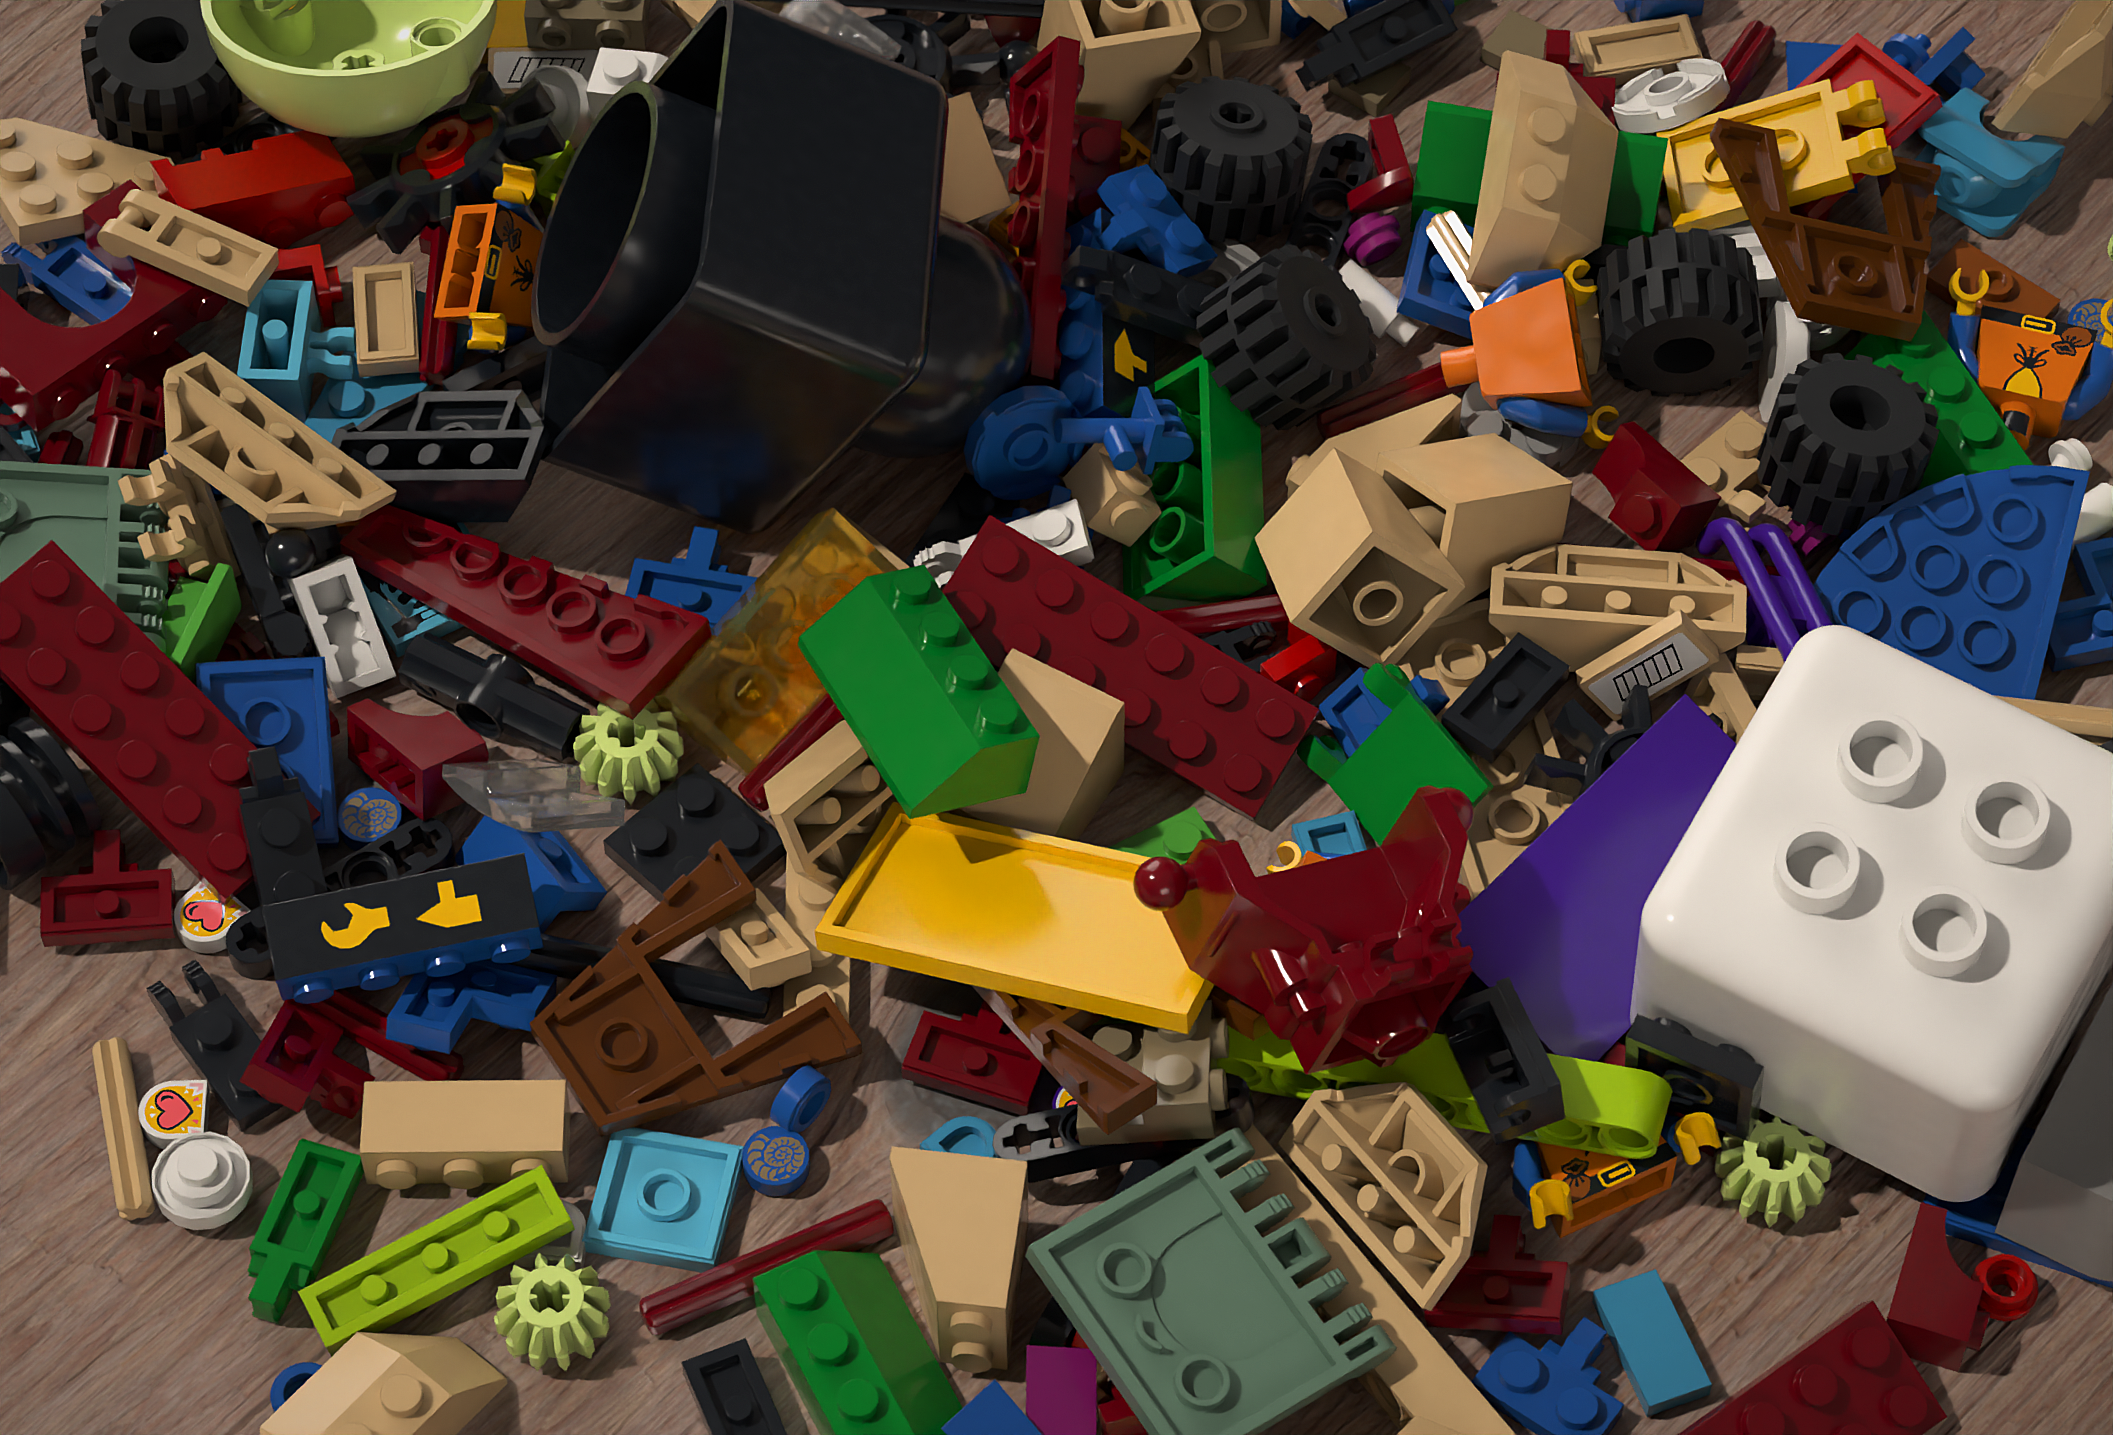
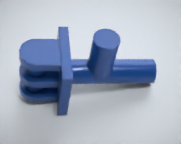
M1148 387L1138 388L1131 418H1057L1054 425V436L1057 443H1104L1112 464L1118 471L1130 470L1138 462L1143 474H1152L1155 462L1183 461L1194 450L1193 441L1186 433V426L1179 417L1175 403L1168 399H1153Z

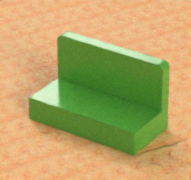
M223 563L216 565L208 583L180 576L168 600V610L162 615V622L167 628V639H164L166 642V656L195 686V664L215 662L242 608L232 566Z

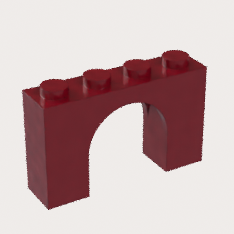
M131 179L83 210L86 248L133 292L128 303L118 313L100 323L85 327L55 326L33 317L0 287V398L37 433L55 420H63L69 417L78 408L80 403L97 393L102 379L109 369L119 371L121 379H123L130 369L152 354L157 355L167 350L177 337L199 322H207L213 319L223 306L228 303V298L130 255L125 258L115 257L101 247L97 240L98 232L109 219H117L120 215L119 204L130 190H142ZM150 225L148 228H140V229L149 232V230L152 228V226Z

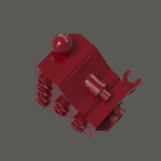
M1428 785L1418 788L1380 847L1255 877L1238 841L1232 839L1219 842L1213 838H1208L1198 842L1185 864L1180 865L1171 858L1160 856L1143 862L1134 875L1133 889L1141 904L1148 909L1162 912L1188 968L1264 1014L1271 1031L1279 1039L1290 1041L1306 1075L1364 1059L1382 1068L1393 1065L1398 1056L1413 1050L1425 1040L1430 1039L1435 1031L1438 1019L1473 972L1470 966L1473 950L1470 946L1462 947L1458 938L1462 931L1461 921L1452 903L1469 837L1467 831L1470 829L1474 819V809L1470 799L1462 791L1451 787L1438 789Z

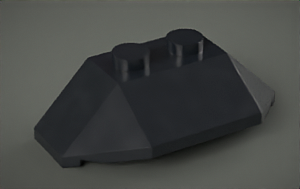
M523 390L427 391L415 393L384 407L357 426L354 422H351L336 429L331 444L397 491L393 501L388 503V505L439 523L508 522L532 484L550 433Z

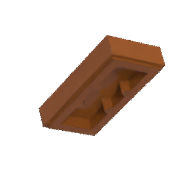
M1960 239L1927 274L1926 290L1957 309V301L1952 298L1949 292L1951 277L1961 268V275L1958 281L1961 291L1969 295L1976 294L1979 291L1980 271L1984 270L1989 277V287L1984 296L1976 302L1975 314L1979 315L1982 305L2052 320L2058 313L2061 302L2059 298L1963 239Z

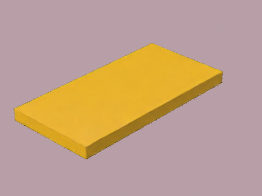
M892 802L815 929L817 950L1185 1034H1189L1214 986L1213 983L1188 968L1162 912L1148 909L1140 903L1133 889L1134 875L1139 866L1151 857L943 812L909 819L901 805L897 802Z

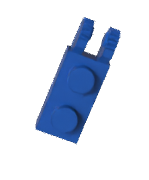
M75 235L35 243L38 248L48 254L43 260L13 242L1 252L3 261L6 264H20L25 279L29 284H33L34 287L90 325L100 323L114 316L128 303L133 295L131 289L86 248V243Z

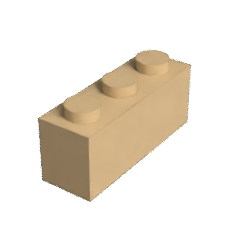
M566 1080L364 1082L360 1157L367 1184H379L382 1187L394 1190L407 1189L415 1184H447L458 1189H472L483 1183H508L540 1165L543 1166L551 1183L568 1182L571 1109Z

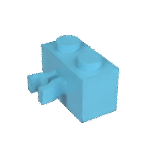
M267 280L250 306H247L237 376L299 421L305 423L309 414L314 373H323L333 379L352 380L353 365L351 356H335L333 354L338 351L356 352L355 328L336 327L320 333L321 322L313 281Z

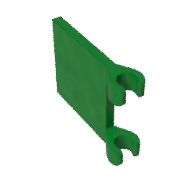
M1375 663L1363 676V683L1367 689L1388 706L1392 712L1348 759L1339 743L1329 735H1323L1318 738V736L1310 734L1297 748V754L1300 759L1330 785L1350 811L1354 810L1358 821L1379 846L1418 788L1431 785L1438 789L1444 787L1458 789L1467 795L1474 809L1494 787L1417 696L1405 672L1395 664L1384 666L1381 663Z

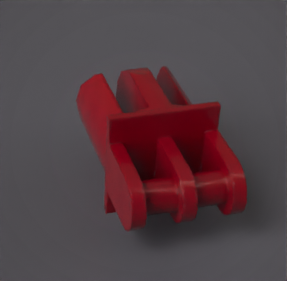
M109 369L106 372L100 385L94 414L88 416L86 420L95 424L86 466L150 470L149 463L152 461L157 434L166 431L164 424V387L158 386L155 390H151L145 387L144 380L133 378L128 382L121 379L119 371ZM117 397L123 399L122 408L115 407ZM141 406L147 407L146 417L139 415Z

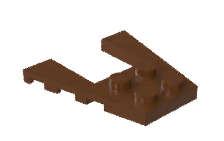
M1718 118L1709 135L1710 140L1796 317L1819 324H1829L1877 336L1911 341L1922 320L1927 282L1924 266L1925 260L1931 251L1932 237L1929 236L1930 222L1936 213L1938 196L1934 195L1935 184L1941 175V166L1894 156L1896 169L1890 173L1877 176L1888 234L1793 215L1790 213L1775 130Z
M722 840L717 841L708 849L709 855L687 877L683 874L662 894L663 900L637 925L633 922L616 939L617 945L593 968L589 965L529 1023L532 1035L562 1080H566L568 1089L600 1137L789 1078L800 1068L807 1065L818 1069L856 1057L862 1053V1042L825 991L729 1050L712 1058L649 964L757 900L755 888Z
M971 985L1107 1135L1157 1104L1156 1081L1080 1034L1086 1028L1106 1017L1105 1015ZM1213 986L1207 1000H1212L1215 1018L1226 1017L1229 1027L1252 1041L1271 1031L1264 1014L1218 986Z

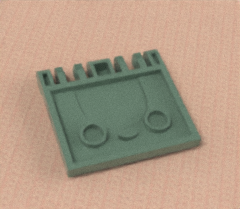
M0 461V583L52 539L166 655V642L164 639H167V628L162 622V615L168 610V599L165 598V595L168 592L169 561L153 562L146 560L137 537L147 531L155 534L166 532L164 527L170 519L163 513L157 502L143 506L125 503L118 484V480L127 475L136 478L152 474L151 470Z
M1240 1128L1229 1130L1030 1244L1025 1257L1149 1435H1258L1349 1379L1360 1377L1379 1366L1397 1349L1380 1324L1365 1330L1339 1346L1341 1342L1365 1327L1374 1317L1362 1302L1347 1308L1326 1323H1323L1314 1309L1323 1305L1324 1302H1329L1336 1298L1349 1282L1337 1268L1327 1272L1322 1277H1318L1300 1289L1297 1287V1284L1321 1270L1331 1260V1255L1303 1217L1289 1222L1262 1238L1260 1234L1282 1222L1295 1208L1284 1193L1271 1197L1259 1206L1244 1213L1236 1200L1258 1189L1270 1175V1172L1260 1159L1248 1163L1245 1167H1241L1253 1157L1256 1151Z

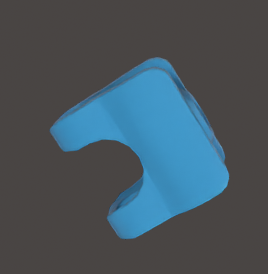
M1965 87L1945 104H1942L1943 107L1918 128L1920 137L1928 143L1914 160L1941 166V175L1935 184L1934 195L1938 196V208L1984 236L1998 237L2003 235L2019 219L2026 208L2050 186L2056 176L2066 147L2049 136L2035 135L2024 141H2010L1991 134L1983 126L1984 113L1990 101Z

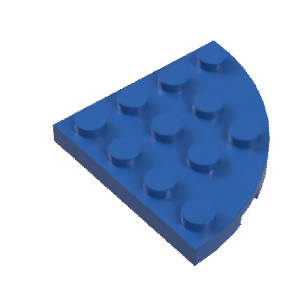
M2017 465L2010 466L2009 469L1985 471L1968 476L1964 474L1956 475L1926 486L1893 503L1866 522L1842 544L1838 553L1822 570L1813 586L1834 625L1858 630L1991 695L2035 700L2090 471L2060 466ZM1801 630L1799 633L1800 637L1802 638L1808 631Z

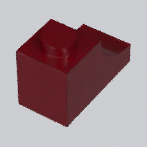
M1634 421L1620 424L1592 471V474L1607 488L1615 502V506L1608 518L1647 551L1670 552L1692 546L1722 498Z
M369 698L347 707L348 758L385 790L393 794L398 801L422 821L486 793V764L489 759L486 742L477 731L468 728L449 711L433 716L408 715L386 709Z
M1921 1202L1886 1321L1910 1358L1959 1372L1966 1348L1980 1351L1990 1312L1978 1309L1984 1283L1971 1280L1954 1261L1945 1233L1947 1209Z

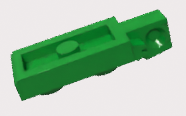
M302 1138L299 1140L249 1248L251 1261L247 1272H249V1277L256 1278L248 1296V1300L252 1302L253 1317L278 1324L291 1300L293 1290L300 1291L310 1286L311 1281L316 1279L364 1174L360 1155Z

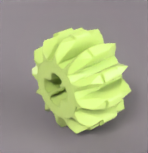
M652 699L633 720L602 702H599L597 707L598 716L582 715V720L579 724L580 735L575 737L576 741L573 743L575 760L579 762L581 778L585 781L586 786L598 784L599 793L602 794L605 801L618 791H621L624 794V798L632 805L637 796L636 792L644 790L656 797L661 790L660 781L675 782L678 773L677 761L681 760L684 748L683 739L677 731L676 719L672 716L671 711L659 712L658 704Z
M1769 1114L1768 1122L1765 1124L1758 1119L1748 1141L1726 1132L1721 1146L1723 1151L1717 1155L1715 1162L1716 1177L1723 1179L1720 1189L1723 1201L1741 1200L1739 1213L1742 1220L1757 1210L1764 1213V1219L1769 1228L1777 1222L1780 1212L1797 1224L1799 1219L1803 1218L1806 1206L1817 1208V1205L1823 1200L1825 1192L1823 1185L1829 1181L1832 1170L1830 1159L1823 1156L1826 1146L1825 1142L1815 1135L1805 1136L1806 1131L1794 1124H1784L1782 1119L1772 1114Z
M539 1252L535 1259V1270L530 1272L514 1265L510 1273L512 1285L498 1286L496 1301L500 1310L494 1316L496 1330L502 1337H507V1351L513 1358L529 1353L530 1365L537 1372L546 1363L548 1358H556L559 1367L566 1372L570 1365L569 1354L576 1352L591 1359L595 1351L592 1338L607 1337L609 1322L605 1313L611 1307L607 1290H604V1287H598V1275L591 1265L576 1271L575 1260L567 1252L556 1266H549L546 1257Z

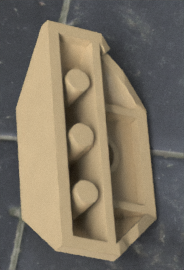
M2113 0L2074 1L2061 17L1992 122L1993 125L2002 131L2065 139L2071 135L2082 121L2090 127L2093 126L2113 100L2111 97L2113 95Z
M1509 50L1502 53L1465 283L1495 290L1515 272L1559 269L1562 272L1572 262L1578 259L1581 260L1601 246L1619 131L1563 65Z
M202 352L167 369L163 378L166 452L263 523L279 530L297 529L303 531L355 521L393 501L397 493L394 488L207 353Z
M1553 544L1526 554L1511 564L1504 562L1492 567L1489 623L1510 640L1518 632L1568 664L1570 666L1569 672H1576V670L1681 609L1717 645L1718 654H1722L1745 641L1747 586L1734 579L1731 581L1726 580L1714 569L1682 553Z
M846 720L840 721L763 784L771 816L795 873L835 895L840 890L892 802L899 803Z
M1399 1082L1358 1086L1342 1090H1314L1278 1144L1420 1307L1431 1311L1470 1257L1488 1165L1413 1084Z
M357 1332L260 1426V1435H456L507 1385V1379L457 1337Z

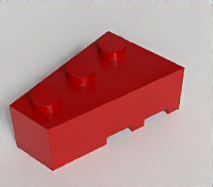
M303 130L253 140V150L225 156L220 148L204 150L201 153L202 160L172 166L168 158L150 161L159 198L277 249H286L298 240L325 228L335 227L347 218L355 215L348 205L346 198L356 192L354 176L326 135Z

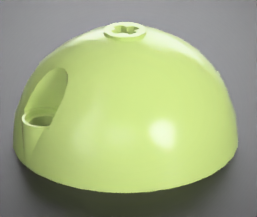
M200 0L202 17L210 43L217 57L236 86L251 101L283 123L306 131L342 138L378 136L416 125L446 105L454 96L463 93L469 86L470 78L477 70L485 53L495 25L497 0Z

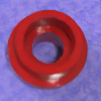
M1999 1254L1987 1258L1976 1266L1971 1275V1280L1984 1283L1978 1309L1990 1312L1989 1318L1998 1321H2014L2027 1315L2036 1303L2039 1291L2037 1278L2029 1265L2017 1256ZM2005 1285L2013 1291L2014 1296H2001L1995 1293L1991 1287Z

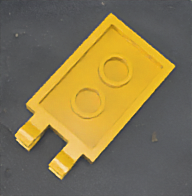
M1830 79L1700 117L1671 129L1656 132L1657 137L1668 138L1663 173L1673 227L1676 233L1689 232L1691 228L1711 231L1749 219L1710 140L1709 135L1718 118L1775 130L1789 207L1854 189L1852 173L1879 176L1896 169L1891 145H1887L1883 128L1871 129L1847 140L1844 137L1842 125L1868 128L1880 125L1886 121L1881 98H1877L1873 80L1861 81L1847 89L1835 92Z

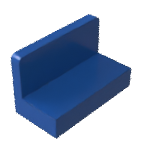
M494 802L455 856L456 863L461 866L525 853L539 928L542 934L560 911H594L607 894L603 885L537 803Z

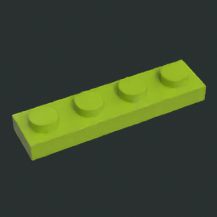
M540 1165L298 1291L326 1349L332 1357L357 1332L378 1333L574 1231L575 1228L543 1166Z

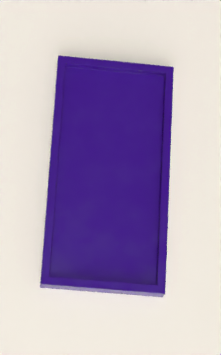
M1686 694L1458 914L1462 927L1458 938L1462 947L1470 946L1473 950V958L1470 962L1473 972L1466 982L1476 992H1480L1496 986V981L1509 977L1546 1053L1597 1062L1631 1027L1630 1009L1644 904L1737 745Z

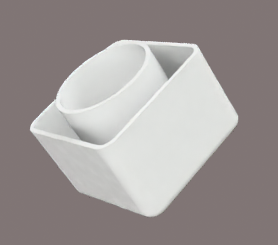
M1827 625L1808 632L1793 647L1644 904L1630 1009L1631 1025L1637 1014L1652 1020L1663 1017L1682 1024L1692 1033L1693 1037L1718 1047L1719 1044L1737 1046L1748 1052L1755 1059L1756 1063L1764 1066L1760 1109L1798 1126L1817 1138L1938 1199L1949 1202H1965L1982 1196L1992 1188L2000 1176L2113 967V753L1853 628L1841 625Z

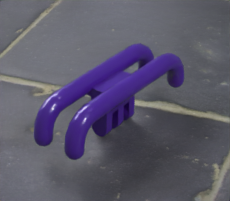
M1721 517L1708 523L1700 532L1695 543L1698 552L1704 556H1711L1718 552L1725 543L1750 593V597L1746 602L1745 639L1748 645L1778 648L1785 663L1793 647L1801 639L1799 635L1801 630L1810 632L1822 626L1834 625L1790 539L1780 527L1769 523H1762L1752 527L1747 532L1738 521ZM1765 549L1780 576L1768 574L1760 558Z

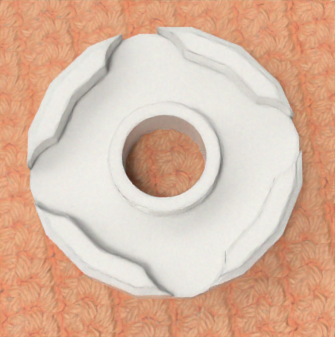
M1706 58L1682 60L1681 63H1676L1678 72L1664 76L1662 68L1657 70L1655 68L1630 80L1616 92L1615 105L1612 107L1619 129L1631 133H1652L1677 127L1710 112L1726 99L1730 91L1721 63Z
M1777 301L1771 309L1765 328L1763 352L1760 358L1758 381L1759 410L1762 421L1766 423L1769 422L1781 383L1788 373L1795 374L1797 365L1810 358V329H1808L1807 322H1798L1790 302Z

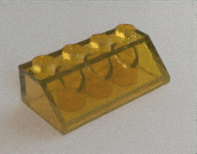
M835 508L817 513L711 629L712 635L656 694L653 698L655 703L658 704V707L663 712L671 711L677 725L696 743L746 777L827 693L798 647L799 636L867 576L896 571L898 569Z

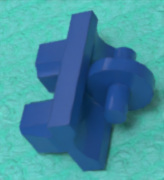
M1964 27L1931 58L1927 53V50L1931 47V41L1924 34H1918L1913 38L1906 34L1897 33L1891 36L1882 48L1885 54L1930 87L1936 81L1952 97L1965 87L1972 90L1986 75L1965 52L1966 48L1975 38ZM1940 96L1942 104H1945L1946 101Z

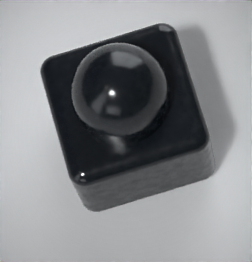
M717 0L648 83L642 80L633 81L615 93L589 127L571 160L548 217L537 257L531 295V318L537 339L548 346L539 416L550 433L540 460L744 534H757L770 528L851 446L885 457L906 459L941 455L964 446L969 428L978 419L983 410L1002 394L1022 387L1032 354L1033 320L1026 291L1016 270L1005 254L989 238L972 226L940 213L949 117V103L943 86L931 76L744 0Z

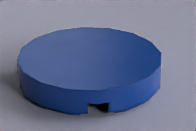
M1046 385L1023 386L1002 394L983 410L968 430L963 449L967 469L982 488L989 490L993 496L1003 500H1024L1047 492L1054 484L1057 485L1061 482L1058 475L1066 469L1068 464L1071 468L1075 466L1082 456L1085 443H1057L1054 436L1055 421L1057 418L1083 417L1064 392Z

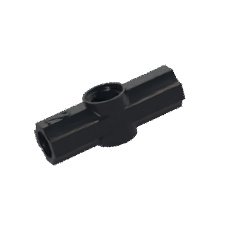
M426 632L423 636L416 635L405 650L402 665L398 670L401 684L453 708L460 721L468 728L477 731L481 736L497 739L504 733L560 761L574 756L573 743L576 741L575 737L580 735L579 724L581 723L582 715H590L589 709L535 684L529 672L513 659L501 654H491L485 660L429 632Z

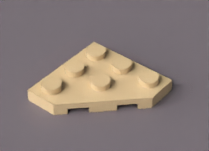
M17 117L5 120L0 119V215L19 246L85 233L83 210L129 179L143 191L158 197L150 161L168 157ZM168 158L172 166H175L172 159Z

